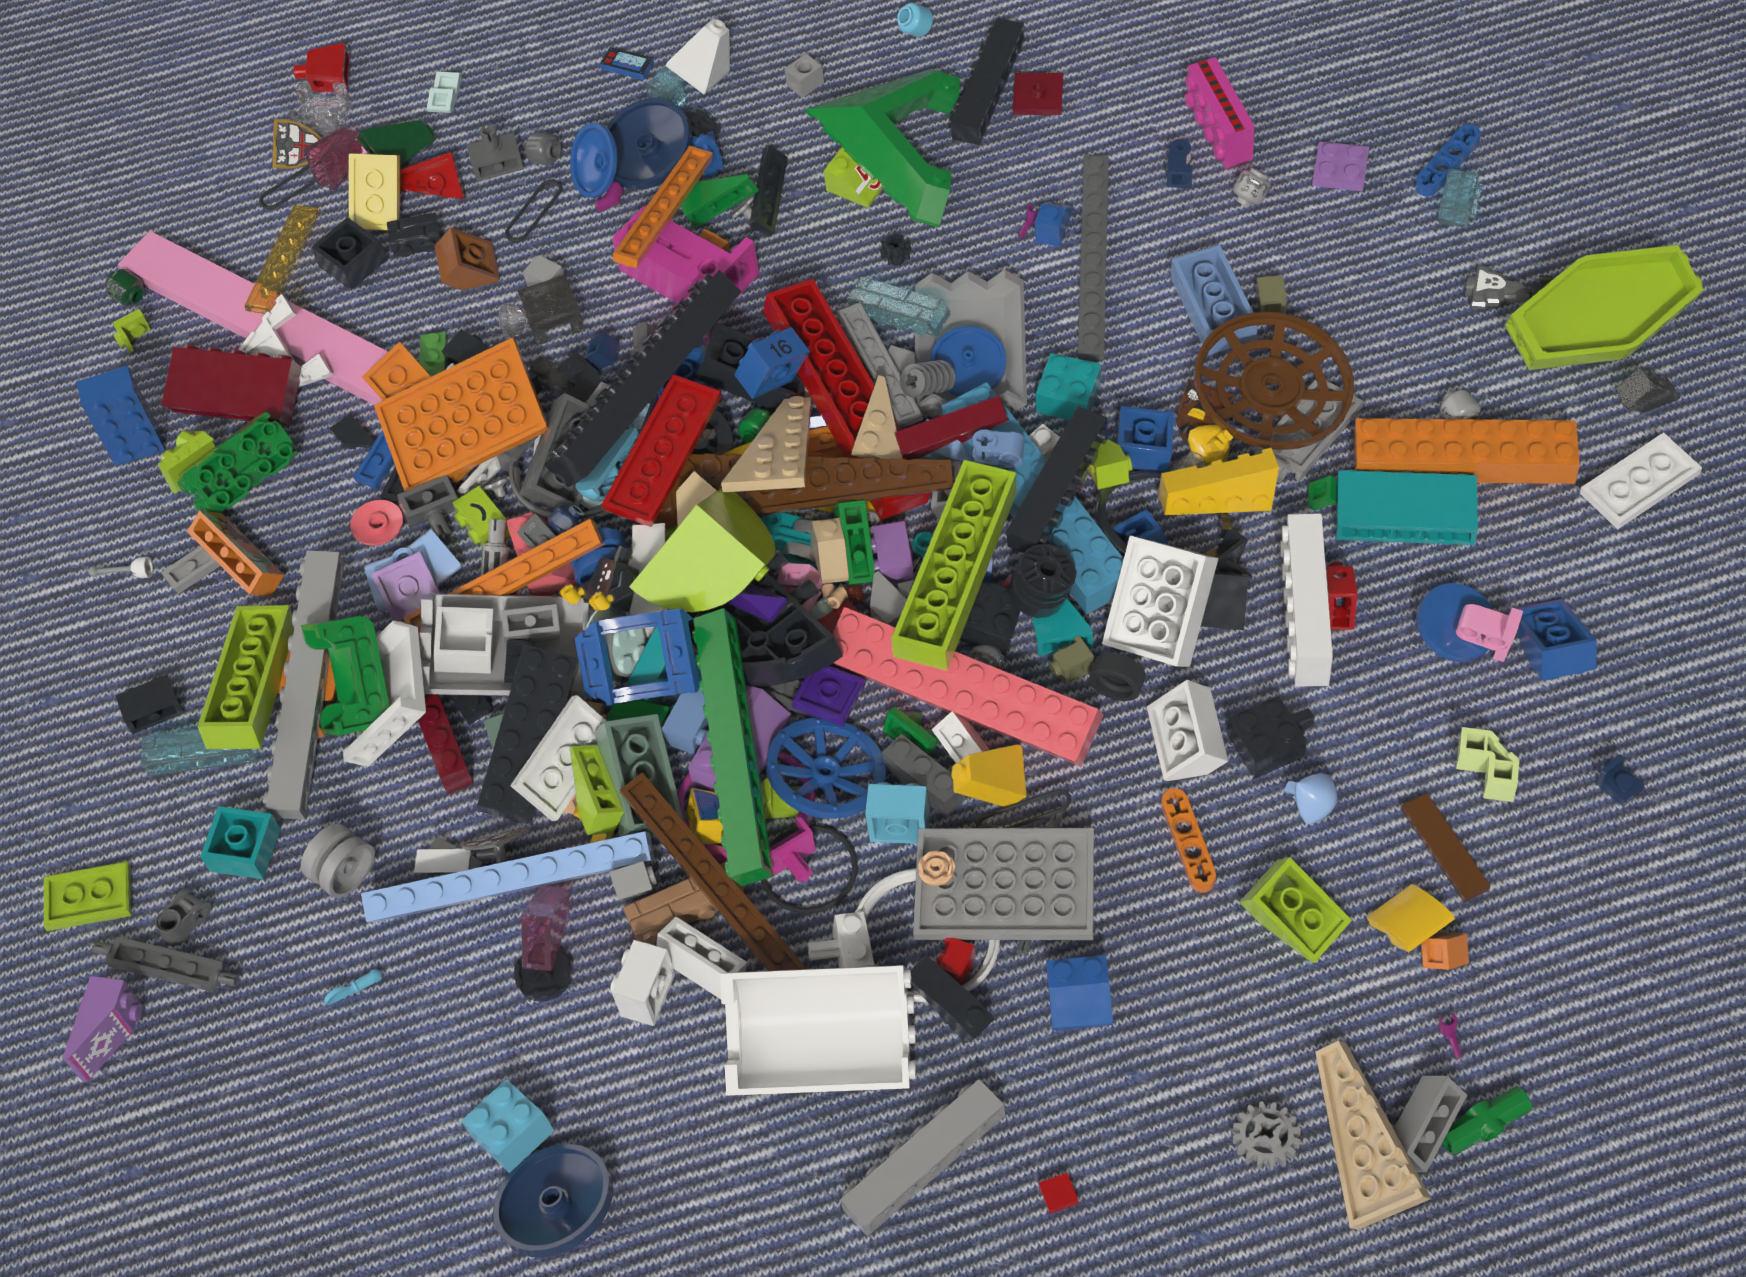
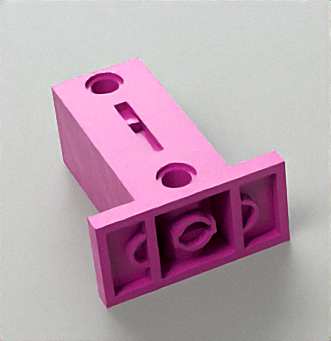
M643 206L622 229L615 233L612 238L615 250L646 206ZM671 220L638 268L618 263L620 271L674 302H677L682 297L685 298L689 294L688 288L696 280H700L706 273L712 275L720 270L742 292L760 274L754 241L745 237L740 244L734 246L731 253H728Z

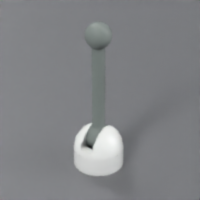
M139 557L131 563V566L100 569L93 566L89 568L88 573L90 576L96 577L104 573L132 571L133 575L137 578H150L153 574V563L150 557Z

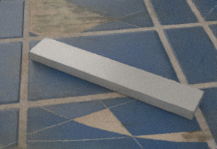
M861 302L837 311V317L874 385L878 375L885 377L893 417L898 427L902 429L922 421L923 415L913 397L907 396L901 389V375Z

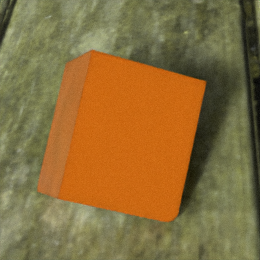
M1440 932L1421 943L1423 968L1450 970L1469 963L1467 934Z

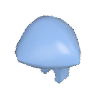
M1323 773L1307 776L1299 782L1288 781L1284 792L1294 795L1293 798L1296 800L1299 814L1306 824L1317 823L1325 818L1335 807L1338 798L1332 777Z

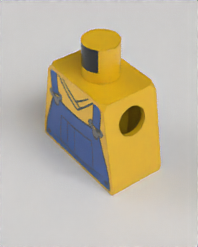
M691 789L686 808L690 830L702 844H722L723 825L717 813L718 808H720L719 798L715 792Z

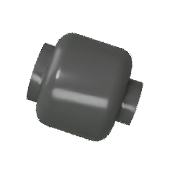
M535 132L528 137L525 143L526 157L532 163L546 166L552 165L561 155V145L555 135Z

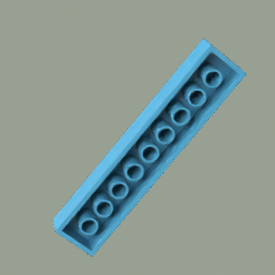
M986 382L942 405V415L988 400L997 395ZM1005 406L1009 421L989 431L1016 432L1025 438L1021 466L1017 468L992 466L1016 472L1017 494L1009 512L1014 518L1047 459ZM984 437V443H987L986 437ZM972 439L962 443L970 456L971 462H975L972 458L974 446ZM982 452V458H985V452ZM1075 497L1070 507L1066 506L1063 511V520L1059 528L1053 529L1050 545L1061 548L1074 561L1077 573L1070 594L1087 615L1114 599L1124 559Z

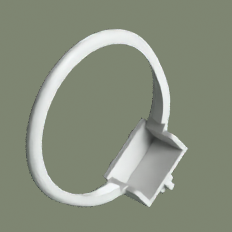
M916 868L894 873L879 881L865 894L854 913L835 915L832 929L834 940L808 943L810 960L837 957L839 968L874 967L866 918L873 906L888 891L901 884L916 881ZM989 940L988 952L982 967L972 979L962 985L967 991H971L978 986L993 968L999 952L1000 940ZM907 991L908 995H913L914 1002L928 1003L919 993Z

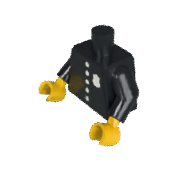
M618 545L613 560L601 558L590 580L580 584V588L577 590L572 584L565 586L560 591L561 596L568 603L577 604L581 596L584 595L583 598L589 600V604L596 611L606 610L612 606L629 613L634 596V591L629 586L640 573L639 569L628 566L633 550Z

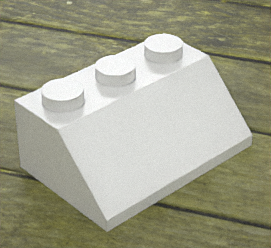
M1186 680L1147 706L1164 780L1172 781L1208 775L1228 762L1209 687Z

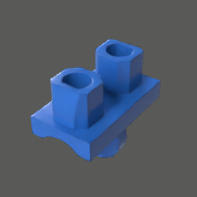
M713 131L708 132L706 135L700 134L699 137L693 136L691 146L713 152L712 161L704 171L705 178L718 176L719 169L724 167Z

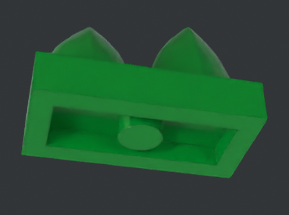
M897 707L888 711L883 732L891 739L895 740L902 734L930 757L934 747L939 742V739L932 730H924L919 726L923 716L921 712L903 713Z

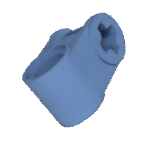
M980 430L974 434L972 438L974 446L972 458L976 463L1006 468H1017L1022 465L1025 446L1023 435L1016 432ZM984 437L987 438V443H984ZM982 452H985V458H982Z

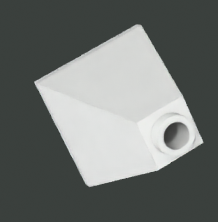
M712 19L667 62L666 67L705 94L730 71L729 29L725 27L722 21Z

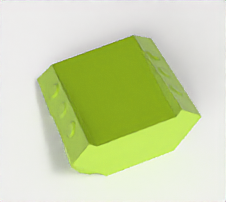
M183 430L177 437L176 446L173 449L166 450L162 455L161 461L158 463L171 491L175 494L181 490L177 484V481L180 480L178 474L215 448L212 441L214 439L204 431Z

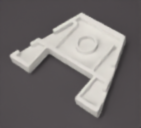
M281 294L275 300L277 302L270 313L266 312L262 318L263 322L255 332L252 331L238 350L245 352L246 355H254L255 352H261L273 358H278V355L292 357L276 331L297 315L284 295ZM318 354L301 366L298 387L334 375L323 356Z

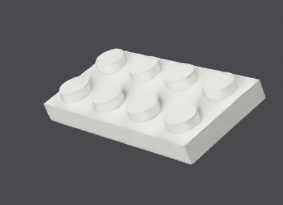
M1663 432L1582 486L1580 494L1612 525L1619 529L1701 473L1702 467Z
M578 695L572 696L510 786L551 821H557L576 794L570 748L571 746L597 745L595 731L606 720Z

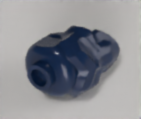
M573 504L570 506L558 505L548 517L549 527L558 536L585 522L582 518L584 513Z

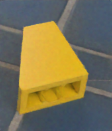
M1013 745L967 755L952 766L954 792L1003 807L1013 805L1024 799L1027 795L1022 746Z

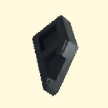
M351 414L329 428L332 435L345 449H356V447L371 449L375 443Z

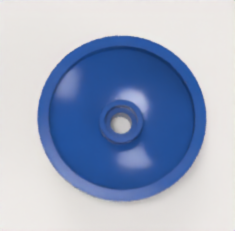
M589 123L580 129L574 139L570 155V170L573 183L579 193L588 198H597L610 188L615 179L618 168V150L615 139L606 126L599 123Z

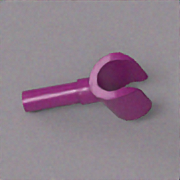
M1033 204L1027 206L1026 221L1018 233L1020 238H1023L1029 227L1035 224L1039 210L1032 212Z
M1451 1013V1025L1443 1023L1440 1016L1438 1029L1443 1036H1447L1455 1059H1459L1463 1056L1456 1036L1458 1019L1455 1014Z

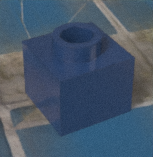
M603 332L589 341L584 359L597 371L607 366H612L618 358L617 350L620 342Z

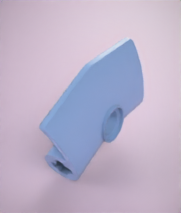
M431 529L407 548H400L392 556L364 566L379 612H384L388 609L371 576L372 573L419 551H422L438 587L462 567Z

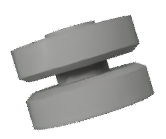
M339 823L332 824L321 830L307 846L301 859V872L310 881L319 884L332 897L341 898L353 892L364 881L373 865L375 851L372 845L362 838L356 837L354 832Z

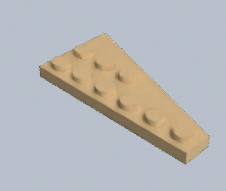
M794 396L782 401L722 481V492L805 487L812 407L811 397Z
M1336 1041L1315 1051L1349 1227L1359 1230L1430 1200L1429 1193L1347 1043Z

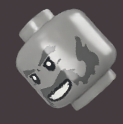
M1253 167L1250 170H1243L1233 186L1234 193L1238 195L1236 200L1247 207H1250L1251 203L1255 205L1261 204L1271 187L1268 181L1269 176Z

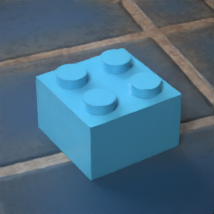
M887 782L869 784L865 816L870 842L918 844V829H929L930 809L927 786H920L914 783L892 785Z
M507 1079L461 1120L471 1137L508 1173L517 1167L554 1132L544 1113Z

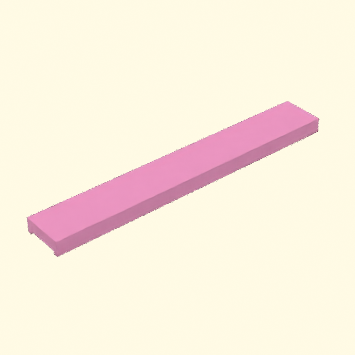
M151 231L118 263L120 269H127L141 278L145 287L246 339L252 331L255 332L263 322V316L267 311L270 313L277 303L275 300L279 297ZM289 302L297 315L276 331L294 358V361L302 366L320 354L334 374L331 377L325 378V380L373 405L381 402L382 399L362 376L383 358L388 351Z

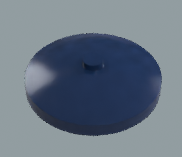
M661 98L643 99L628 105L607 126L615 139L618 150V168L614 181L619 182L622 187L628 189H648L663 183L688 147L692 145L693 134L689 119L676 104Z
M560 1144L539 1150L525 1158L502 1182L493 1206V1219L496 1230L512 1250L524 1256L550 1257L569 1251L590 1237L606 1217L613 1198L612 1176L598 1154L584 1146Z

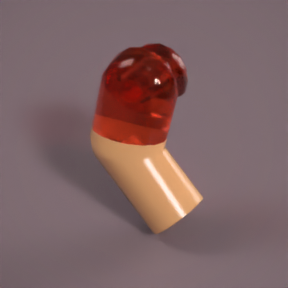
M858 584L839 586L828 598L827 603L831 608L837 609L847 598H851L853 603L863 601L865 594L862 592L863 588Z

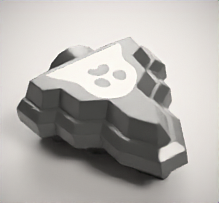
M1479 265L1475 276L1468 275L1465 297H1472L1471 309L1485 310L1488 306H1500L1504 302L1517 303L1529 300L1531 289L1519 282L1508 281L1504 275L1493 272L1492 268Z

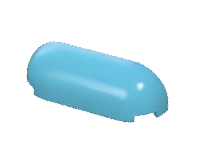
M636 427L626 430L591 473L576 483V489L581 495L593 501H604L639 437Z

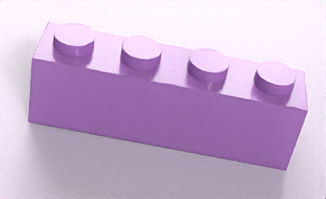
M746 685L758 772L760 775L766 765L771 742L781 730L787 727L792 716L790 712L763 689ZM707 735L688 769L693 788L715 792L714 782H716V775L710 763V757L713 754Z

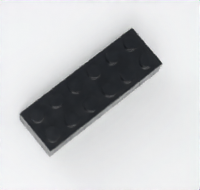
M527 644L523 645L477 803L479 812L534 825L538 809L510 785L569 702L579 667L578 658Z

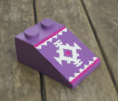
M94 976L89 978L63 1055L64 1061L82 1081L88 1082L134 1031L136 1021H139L142 1016V1003L124 980Z

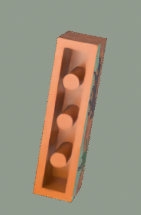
M199 510L187 532L250 595L272 596L284 574L222 513Z

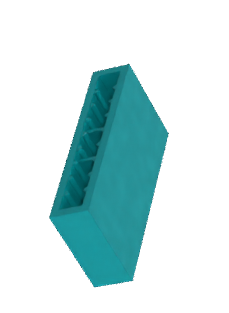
M1352 469L1346 471L1338 470L1336 540L1475 545L1478 532L1477 475L1463 473L1456 475L1439 474L1435 472L1426 474L1407 471L1399 473L1380 470L1373 472Z

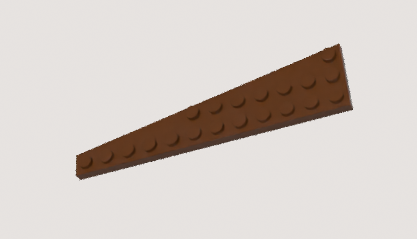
M691 454L654 524L665 523L666 529L678 527L676 491L693 472H696L718 491L722 488V481L742 455ZM807 456L805 487L736 491V493L758 516L834 506L845 502L870 501L950 490L953 488L955 479L953 462L951 460L855 459L848 457L823 458Z

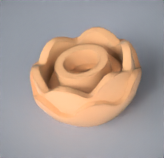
M928 852L919 861V876L929 885H944L954 875V860L945 852Z

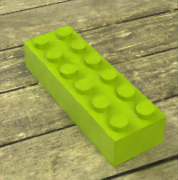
M289 605L236 606L197 726L206 749H261L289 652L288 640L290 635L294 634L295 626L292 624V612Z

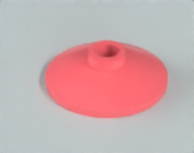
M370 501L359 507L353 514L350 522L351 532L356 540L365 545H382L391 541L399 534L403 526V515L399 507L390 501Z

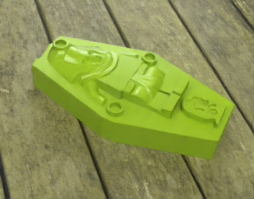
M1679 245L1586 255L1577 259L1512 313L1505 323V327L1529 370L1621 360L1633 354L1698 298L1704 289L1700 277L1692 270L1688 256L1682 252Z

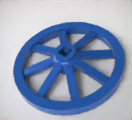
M820 718L800 720L781 730L771 742L766 759L767 777L776 794L792 808L818 818H845L866 809L868 789L842 779V777L874 771L873 784L884 782L886 776V766L883 763L882 753L877 744L866 733L846 722L841 727ZM814 732L817 758L815 760L811 758L792 739L805 733ZM824 732L848 738L833 758L826 756ZM856 744L865 751L871 762L841 768L839 766ZM785 746L807 768L777 764V756L782 747ZM781 775L811 780L794 792L784 782ZM832 786L854 794L859 798L848 803L838 804ZM818 787L823 789L827 804L813 802L804 797Z

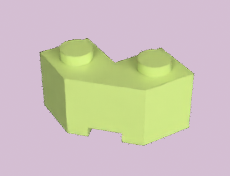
M1462 727L1458 744L1456 769L1485 773L1483 798L1513 802L1518 783L1519 759L1512 752L1509 753L1499 743V738L1492 731Z

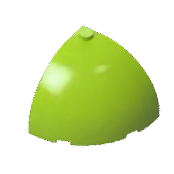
M721 488L693 508L629 587L647 601L669 610L683 608L686 612H697L712 609L730 601L741 593L754 579L759 582L770 569L766 565L775 556V544L768 529L752 508L736 492H722Z

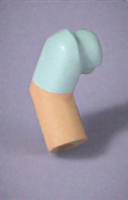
M825 584L821 587L823 598L811 608V615L817 620L834 610L827 603L828 598L835 591L833 584Z

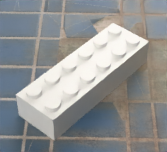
M1288 514L1287 526H1282V541H1280V555L1283 557L1284 563L1282 564V580L1285 581L1283 599L1287 607V611H1285V627L1288 628L1287 652H1290L1288 673L1289 676H1294L1295 687L1329 686L1333 656L1322 515Z

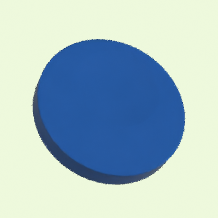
M965 326L950 330L939 338L931 353V361L945 360L954 368L956 374L955 384L950 391L946 392L958 397L986 382L992 389H995L1003 379L1006 371V352L1002 343L994 334L979 327Z
M1457 583L1442 584L1433 588L1420 602L1416 621L1423 641L1433 652L1450 661L1469 662L1484 655L1489 648L1465 641L1457 636L1456 629L1463 607L1468 604H1474L1491 610L1493 608L1478 591Z

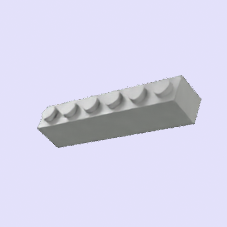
M980 1079L973 1085L967 1084L958 1093L956 1100L950 1105L946 1103L941 1106L933 1120L927 1125L923 1123L918 1126L913 1132L911 1139L904 1145L900 1143L891 1150L888 1159L881 1165L877 1163L872 1166L866 1173L865 1179L858 1185L852 1184L844 1191L843 1198L840 1199L843 1211L868 1237L1005 1117L1004 1104Z

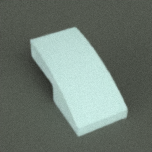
M436 72L434 88H430L426 109L428 112H452L462 79L460 73Z

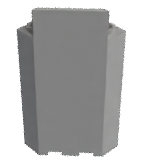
M1003 270L988 282L969 271L952 283L933 273L915 285V363L930 362L934 345L940 337L950 330L965 326L985 329L1000 340L1006 352V371L1003 379L993 391L1002 398L1004 405L1011 414L1026 406L1024 280L1007 270ZM945 391L940 394L932 393L927 396L915 397V402L922 413L934 419L942 416V405L954 400L958 396Z
M422 594L420 657L424 694L509 695L512 683H504L506 646L501 611L556 604L560 639L535 642V647L578 658L573 637H577L586 629L587 623L594 613L593 607L589 605V600L581 597L577 604H570L562 596ZM437 607L493 609L491 674L434 672ZM580 665L570 697L576 695L588 697L585 694ZM620 675L613 681L614 687L621 686Z

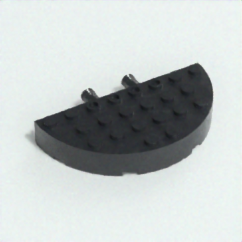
M778 549L775 551V556L766 565L770 569L759 582L756 579L751 582L753 585L787 599L788 602L772 622L732 606L728 602L705 611L687 612L692 618H696L724 608L736 619L745 684L749 686H771L793 682L817 673L843 657L835 637L802 606L819 593L816 585L810 579H807L798 588L788 593L771 577L775 572L788 564L787 559ZM694 619L688 621L696 662L698 648L692 635V631L695 629Z

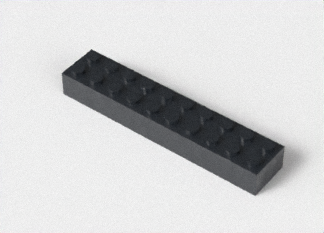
M720 270L712 275L706 273L700 280H696L688 288L689 294L685 298L679 299L672 307L674 312L670 316H665L657 325L659 329L655 334L651 333L643 341L642 345L644 347L639 352L636 351L627 360L628 366L624 370L621 369L611 379L613 384L598 394L595 398L597 403L593 407H588L579 418L582 421L577 426L573 425L563 437L566 440L561 445L557 444L547 456L550 459L544 466L564 485L570 487L591 473L742 292Z

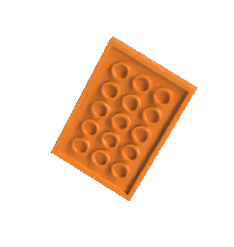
M513 337L374 405L404 491L447 475L448 479L543 434L548 429L543 409L517 341Z

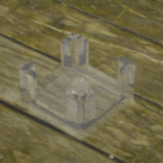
M298 83L296 88V94L300 102L298 116L295 115L294 111H290L288 119L309 127L322 139H342L351 106L345 84H333L336 96H314L309 83Z

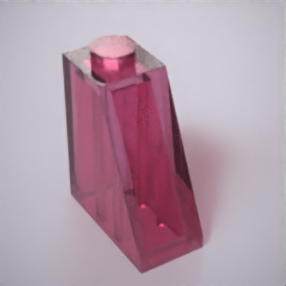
M343 127L303 150L315 183L336 191L349 175V154H367L356 139L359 135L358 131H351Z
M540 886L522 913V968L545 971L553 969L569 917V888Z

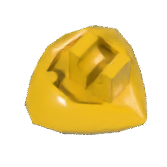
M1205 425L1190 430L1187 441L1194 458L1204 466H1208L1212 461L1222 460V463L1227 462L1230 441L1233 437L1227 430H1222L1218 425Z

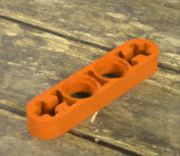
M1169 789L1162 796V811L1189 884L1197 892H1208L1215 886V868L1187 795L1181 789ZM1171 799L1179 802L1180 813L1177 815L1174 805L1170 804ZM1180 822H1186L1191 825L1192 830L1188 833H1180L1175 827ZM1189 847H1197L1200 849L1201 855L1197 858H1189L1185 854V850ZM1200 865L1204 877H1207V882H1202L1198 878L1197 867Z

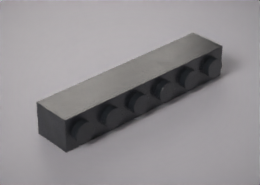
M996 18L993 27H989L986 37L987 41L980 47L979 59L973 63L970 79L965 81L963 96L958 97L956 112L951 114L949 118L948 128L951 129L952 140L975 145L981 144L1025 41L1024 23Z
M1077 406L1006 531L1007 547L1024 553L1028 548L1035 545L1050 544L1053 529L1059 528L1063 520V511L1066 506L1070 507L1072 505L1077 486L1083 485L1087 476V468L1089 465H1094L1098 457L1100 445H1105L1109 438L1110 429H1107L1106 416Z

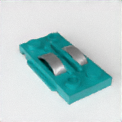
M787 513L761 516V521L768 529L774 541L775 551L778 549L785 556L788 563L810 564L818 571L811 546L812 521L814 520Z

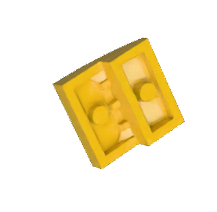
M1413 884L1367 916L1372 927L1388 934L1393 945L1407 952L1412 951L1455 919L1454 915L1443 904Z

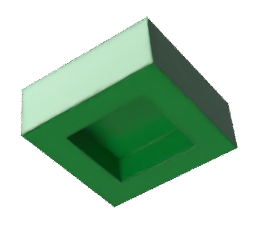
M1332 475L1309 483L1308 507L1316 511L1337 503V479Z

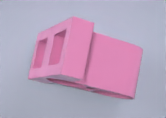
M1465 605L1458 622L1456 634L1465 641L1495 650L1493 659L1504 662L1517 633L1523 611L1512 608L1509 615L1479 605Z

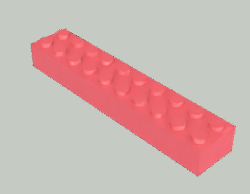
M844 607L832 634L843 657L831 665L948 713L953 711L970 722L1082 767L1104 716L1099 709L957 652H954L947 671L893 657L891 638L895 627Z

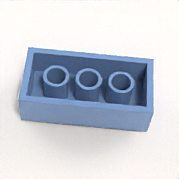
M1220 245L1171 259V280L1202 345L1205 339L1224 322L1237 316L1253 313ZM1257 325L1234 331L1241 344L1257 339ZM1225 337L1212 347L1208 355L1231 349Z

